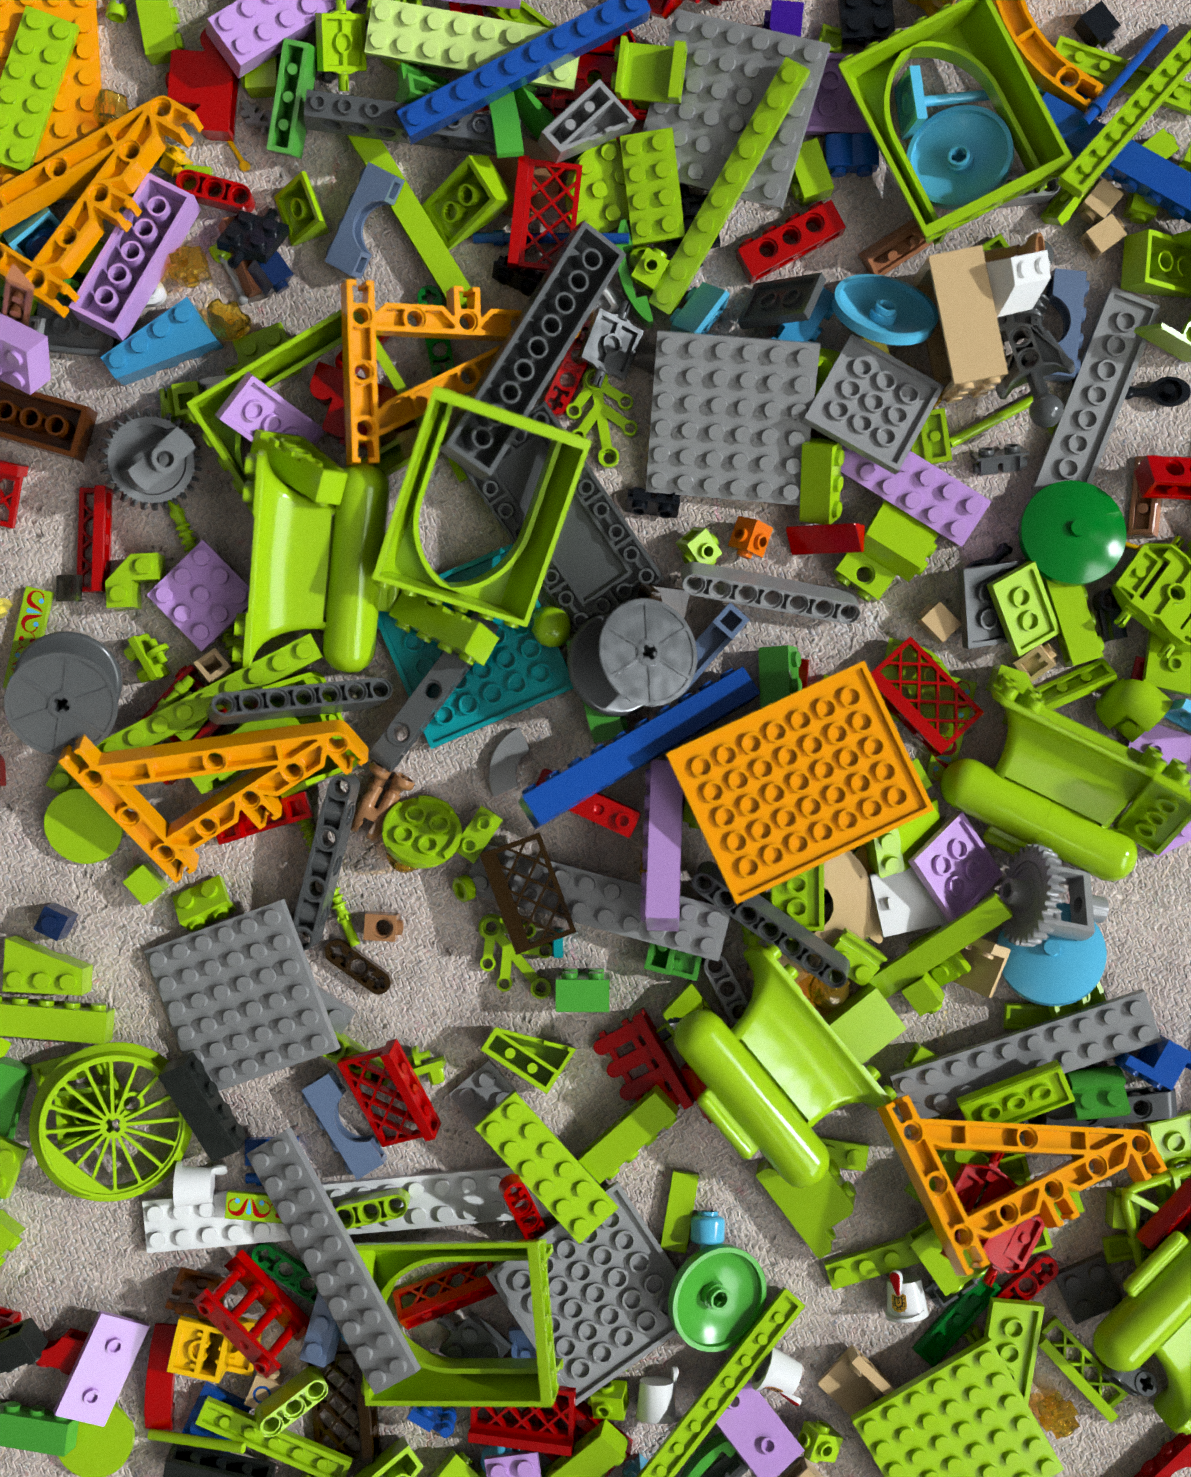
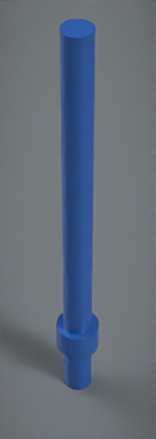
M1161 24L1099 97L1092 100L1087 107L1088 111L1079 120L1081 127L1087 128L1096 117H1100L1107 109L1108 102L1168 33L1169 28L1167 25Z
M494 230L493 233L476 232L473 233V242L506 246V243H510L511 233H506L505 230ZM530 233V234H531V235L534 237V239H535V238H536L537 236H539L541 233ZM549 233L538 241V244H557ZM570 233L554 234L560 241H563ZM601 233L613 244H629L630 233ZM527 236V243H526V244H529V243L531 242V240H530L529 237Z

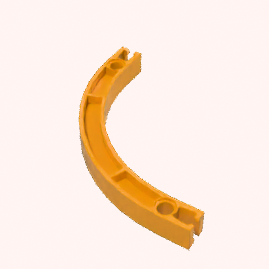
M992 0L1033 82L1043 91L1086 113L1088 105L1094 98L1100 96L1104 85L1072 64L1048 42L1032 18L1025 0ZM1068 81L1071 83V86H1064L1060 82ZM1076 91H1080L1081 93H1083V94L1089 96V97L1092 98V99L1090 100V99L1088 98V99L1086 100V99H1084L1081 95H1079Z

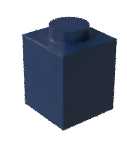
M278 251L273 254L266 264L253 260L247 269L265 296L273 292L278 295L289 287V280L294 275Z
M57 903L45 905L33 930L55 941L67 938L78 913Z

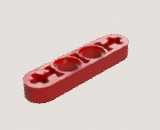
M591 320L585 321L581 333L574 339L545 397L544 401L552 408L549 401H555L558 396V391H554L555 388L562 393L569 394L568 397L564 394L560 399L562 408L557 407L555 410H552L556 417H560L566 412L567 406L570 404L589 365L586 362L581 364L574 363L571 355L573 352L581 349L586 336L583 331L588 330ZM571 374L575 379L574 384L571 387H563L560 384L562 375Z
M517 1174L505 1176L499 1183V1191L524 1239H534L547 1230L521 1178ZM515 1187L516 1192L511 1193L510 1189ZM525 1200L521 1206L515 1208L519 1202ZM533 1216L530 1221L523 1223L528 1217ZM537 1230L538 1234L534 1236L532 1232Z

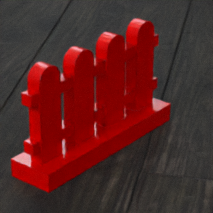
M644 1007L634 1012L632 1021H629L627 1017L621 1021L623 1026L607 1034L603 1030L598 1033L600 1038L595 1041L593 1049L598 1055H605L609 1052L613 1061L608 1064L606 1071L612 1078L622 1075L626 1083L622 1085L619 1091L620 1097L623 1100L629 1101L635 1098L638 1102L643 1097V1093L658 1085L677 1106L681 1104L684 1110L694 1105L695 1099L681 1070L666 1044L657 1034V1029ZM640 1035H642L644 1041L646 1042L645 1044L641 1042L639 1038ZM632 1040L636 1048L619 1056L616 1048ZM653 1058H655L659 1066H655L652 1061ZM645 1063L649 1071L633 1079L629 1071ZM666 1081H668L672 1089H668Z

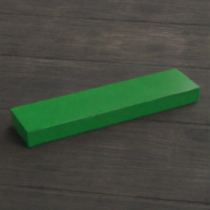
M980 1280L977 1282L978 1286L965 1294H962L960 1291L957 1295L959 1298L946 1307L914 1344L913 1350L932 1367H935L989 1305L990 1297H995L1002 1290V1287L996 1281L990 1287Z

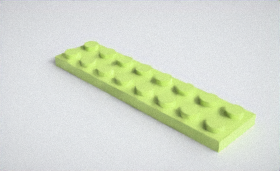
M372 0L364 53L374 57L470 73L547 33L552 28L393 0ZM580 56L528 84L574 92Z

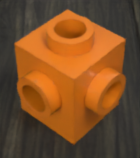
M738 516L728 546L737 550L736 555L750 560L752 556L763 558L773 528L757 519Z

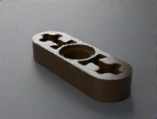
M334 939L326 945L325 957L327 960L372 993L377 995L384 994L391 987L392 977L390 973L355 947H350L349 943L345 940ZM341 945L343 947L341 952L346 956L350 952L354 954L347 961L346 966L342 963L346 958L341 955L337 957L332 955L334 952L331 948L332 946L337 947ZM355 959L362 960L366 965L365 971L361 974L355 973L351 968V964ZM371 967L375 969L372 973L374 977L379 978L383 976L385 978L383 981L386 985L385 987L382 985L379 988L375 987L376 981L372 977H369L367 981L363 979L369 973Z

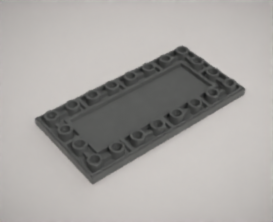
M546 401L532 409L528 415V418L563 428ZM521 428L491 477L481 480L460 465L513 544L517 540L552 441L550 438ZM586 460L542 583L543 588L556 607L563 610L569 616L574 633L589 619L598 615L613 613L622 604L636 599L640 583L657 585L665 579Z

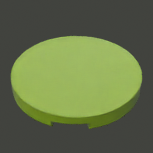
M82 786L72 787L60 793L51 801L44 816V830L49 843L56 852L70 861L81 864L97 863L108 858L121 844L124 829Z
M418 795L417 798L397 802L390 808L383 820L382 839L387 852L396 861L409 867L431 868L438 866L454 855L461 842L462 826L454 809L445 801L433 796Z
M115 1402L104 1427L79 1421L76 1447L65 1457L58 1456L63 1465L72 1473L81 1477H106L119 1470L130 1456L135 1443V1428L133 1421L118 1406L117 1402Z

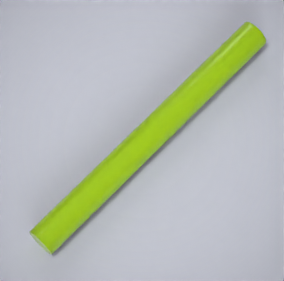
M1032 394L950 437V447L954 448L1029 408L1033 401Z
M150 1429L147 1435L148 1440L239 1454H243L246 1450L245 1442L158 1429Z

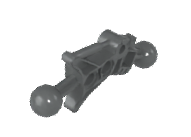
M1044 240L1045 250H1047L1048 260L1051 265L1054 259V251L1052 246ZM1041 293L1033 309L997 317L1002 345L1003 342L1009 341L1012 354L1007 364L1008 374L1001 380L1000 384H997L996 393L998 398L1005 399L1014 388L1028 383L1033 397L1029 407V417L1037 426L1047 428L1054 426L1060 421L1064 407L1062 401L1057 396L1049 393L1044 376L1056 372L1071 374L1075 371L1074 361L1067 356L1050 331H1046L1042 326V321L1044 320L1042 314L1047 310L1045 306L1049 303V299L1045 294ZM1020 339H1028L1023 344H1016ZM1003 349V350H1004V355H1005V360H1006V350ZM1029 361L1036 362L1032 367H1024Z

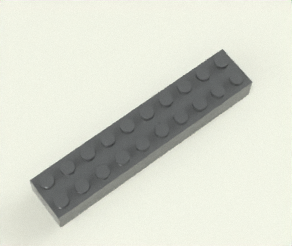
M586 221L574 227L469 397L528 417L626 256V253ZM461 408L445 434L439 451L482 480L492 476L520 428Z

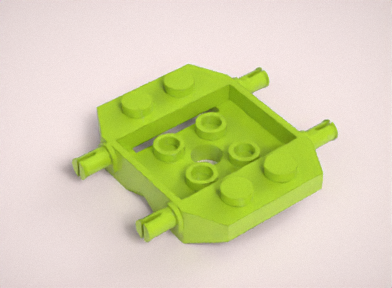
M1175 536L1170 544H1143L1110 588L1122 609L1114 623L1116 625L1119 624L1118 627L1124 628L1128 620L1133 617L1165 642L1157 654L1159 658L1162 656L1161 660L1164 661L1169 659V656L1175 649L1191 653V560L1179 550L1185 543L1184 539L1180 540V536ZM1166 561L1168 565L1165 567L1163 572L1155 581V583L1148 591L1146 596L1143 599H1141V594L1146 589L1148 584L1151 582L1153 577L1156 575L1158 570L1161 568L1163 563ZM1171 589L1179 592L1180 600H1175L1171 596Z

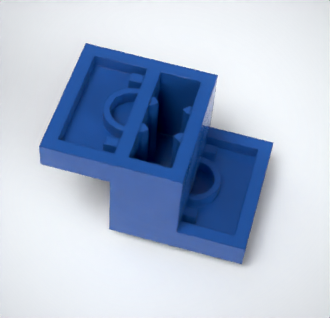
M1161 1035V1042L1141 1048L1137 1057L1129 1053L1114 1057L1116 1058L1114 1064L1161 1090L1162 1086L1172 1090L1184 1068L1186 1067L1191 1070V1052Z

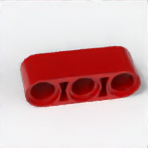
M189 169L182 170L176 177L177 187L194 195L199 204L236 214L240 210L251 213L255 208V199L250 189L244 184ZM187 181H196V185L193 189H184V185ZM213 189H222L220 195L216 197L210 196ZM239 196H247V200L244 203H236V199Z

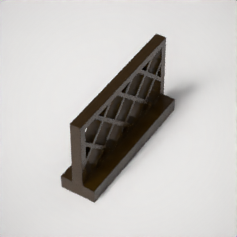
M540 832L479 854L516 955L576 933ZM537 839L540 851L536 860L522 854L525 844ZM521 845L519 852L511 849ZM508 850L517 854L511 869L500 864L497 856L498 853ZM541 854L546 864L539 861ZM520 856L534 862L528 877L514 871ZM537 864L547 868L550 874L545 885L531 879ZM503 869L509 871L507 878H505ZM512 873L527 879L520 894L509 889L508 881ZM550 879L552 880L555 889L548 886ZM529 881L544 887L537 902L523 896ZM546 889L557 893L559 900L555 909L540 903ZM512 894L518 896L516 903L514 902ZM521 898L536 904L529 919L518 913L517 906ZM560 904L564 914L557 911ZM538 906L553 912L546 927L532 921ZM555 914L566 918L570 929L560 933L550 929L549 927ZM521 919L528 922L525 929L523 927ZM530 923L545 929L541 940L531 944L526 935ZM547 931L555 934L545 938Z
M336 1351L334 1360L328 1364L331 1369L323 1375L328 1389L333 1395L327 1401L322 1399L312 1407L314 1441L323 1445L322 1439L327 1435L338 1445L334 1449L335 1451L353 1459H363V1463H373L381 1452L378 1406H365V1396L361 1393L363 1373L352 1351ZM342 1359H353L354 1370L350 1375L338 1365ZM308 1363V1367L316 1366L314 1364ZM333 1369L345 1380L339 1388L327 1378ZM346 1383L355 1389L356 1397L352 1401L340 1391ZM335 1396L347 1406L341 1414L329 1404ZM324 1409L335 1419L330 1427L321 1421L320 1413ZM348 1409L357 1415L358 1423L354 1427L342 1417ZM337 1422L349 1432L343 1440L331 1430ZM352 1435L360 1442V1450H352L345 1444V1441Z

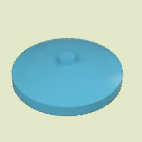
M960 105L942 110L926 120L912 137L906 155L932 206L947 210H957L1000 188L1004 184L1013 165L1014 144L1007 124L999 115L984 107Z
M859 274L847 277L837 285L832 298L833 311L846 327L860 336L883 344L906 346L924 342L931 337L938 322L937 308L927 295L904 281L888 276Z
M1057 903V909L1062 911L1060 913L1061 920L1071 922L1070 904ZM1095 922V933L1087 940L1077 941L1048 935L1047 939L1042 940L1041 944H1037L1034 947L1014 945V943L1008 942L1009 939L1004 937L1005 932L1000 930L997 944L1011 949L1001 975L1013 991L1030 1002L1044 1006L1072 1004L1086 997L1099 983L1107 958L1105 940Z

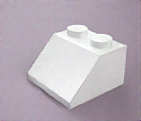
M1047 250L986 262L997 317L1033 309L1051 278Z

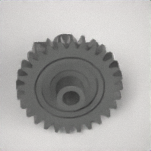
M144 409L143 417L138 410L133 411V419L127 413L122 415L125 424L115 420L114 424L117 430L106 429L111 439L104 437L101 439L108 447L98 449V452L106 455V458L98 460V463L107 465V468L100 471V474L110 475L104 482L105 485L115 484L111 493L116 494L122 491L120 501L124 502L130 497L131 507H135L140 501L141 510H146L148 503H150L152 511H157L158 503H160L163 509H168V500L174 505H178L176 496L186 499L187 496L184 489L194 490L189 482H199V478L193 472L202 471V468L194 465L195 462L202 460V457L194 455V452L201 449L200 446H195L193 443L196 436L187 435L190 429L189 426L179 428L180 418L171 423V413H167L162 419L161 410L158 409L155 410L153 417L149 409Z

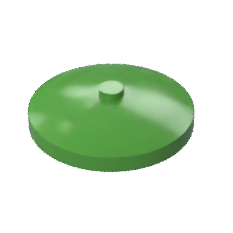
M731 1244L711 1245L693 1254L677 1272L669 1292L668 1312L676 1333L691 1347L704 1352L723 1351L741 1342L762 1315L765 1306L766 1280L763 1270L756 1259L749 1253Z

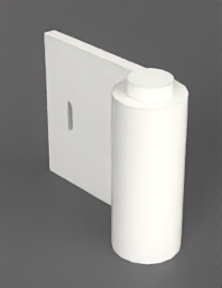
M912 867L904 872L884 878H879L876 873L869 875L883 937L936 925L944 927L948 924V921Z

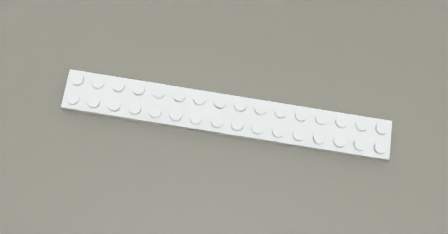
M508 1165L321 1182L329 1199H334V1208L341 1200L396 1187H401L408 1191L410 1203L402 1217L347 1229L349 1235L514 1220L498 1188L500 1181L505 1176L515 1174ZM526 1186L541 1218L553 1217L552 1213ZM264 1187L239 1190L267 1193ZM515 1187L510 1189L511 1193L516 1192ZM227 1191L214 1192L213 1203L175 1207L173 1196L145 1198L142 1201L147 1253L288 1241L292 1239L284 1224L225 1219ZM391 1199L394 1207L400 1208L403 1206V1202L400 1199ZM525 1200L519 1202L515 1208L521 1206ZM365 1205V1208L368 1212H377V1208L375 1205ZM339 1210L343 1218H351V1213L348 1210Z

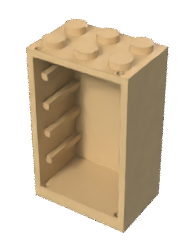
M979 245L930 255L913 278L914 287L931 299L938 311V322L931 337L925 340L933 380L944 385L937 400H946V403L949 404L961 401L962 397L972 395V398L986 396L988 391L993 390L995 385L1001 383V380L1008 374L983 247Z

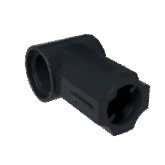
M1108 588L1097 592L1093 596L1092 605L1097 611L1103 642L1128 637L1126 626L1120 628L1118 627L1119 624L1116 625L1114 623L1122 609L1111 589ZM1105 594L1109 595L1112 599L1110 608L1106 607L1103 603Z

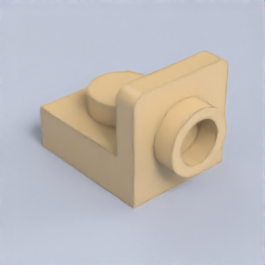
M1044 642L1014 660L1013 664L1018 670L1026 672L1030 681L1033 682L1056 666V656L1058 654L1050 643L1045 644Z

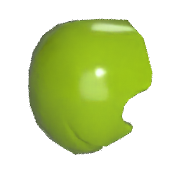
M544 606L533 613L534 626L531 631L534 633L538 643L546 647H559L566 642L570 635L571 622L569 616L563 610L554 606Z

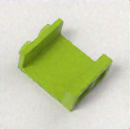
M621 35L620 45L616 44L614 58L615 62H618L617 73L613 72L611 79V89L615 90L617 98L681 105L688 51L686 41L675 40L673 47L630 43L627 36Z

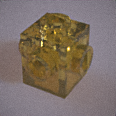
M184 246L177 248L176 252L169 253L171 263H168L167 267L172 280L175 279L182 287H197L200 285V282L212 279L206 253L200 246L193 248Z
M1059 1391L1035 1403L1042 1414L1038 1417L1046 1433L1052 1431L1056 1439L1067 1437L1080 1427L1075 1416L1079 1415L1070 1399L1065 1401Z

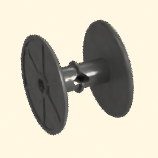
M646 598L626 602L613 613L598 615L583 623L575 632L567 654L569 678L578 696L593 710L615 717L634 714L645 706H660L674 701L689 687L697 666L696 642L685 619L671 606L658 600Z
M62 631L50 633L36 639L19 656L14 674L5 691L4 709L10 727L26 745L48 755L60 756L63 748L68 745L74 751L76 740L83 735L97 746L111 732L117 718L118 701L122 691L120 667L109 649L88 635Z

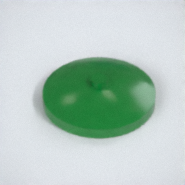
M1068 480L1053 483L1032 497L1021 514L1018 538L1026 561L1036 562L1040 576L1059 585L1082 586L1099 580L1116 566L1126 544V525L1119 507L1106 492L1086 482Z

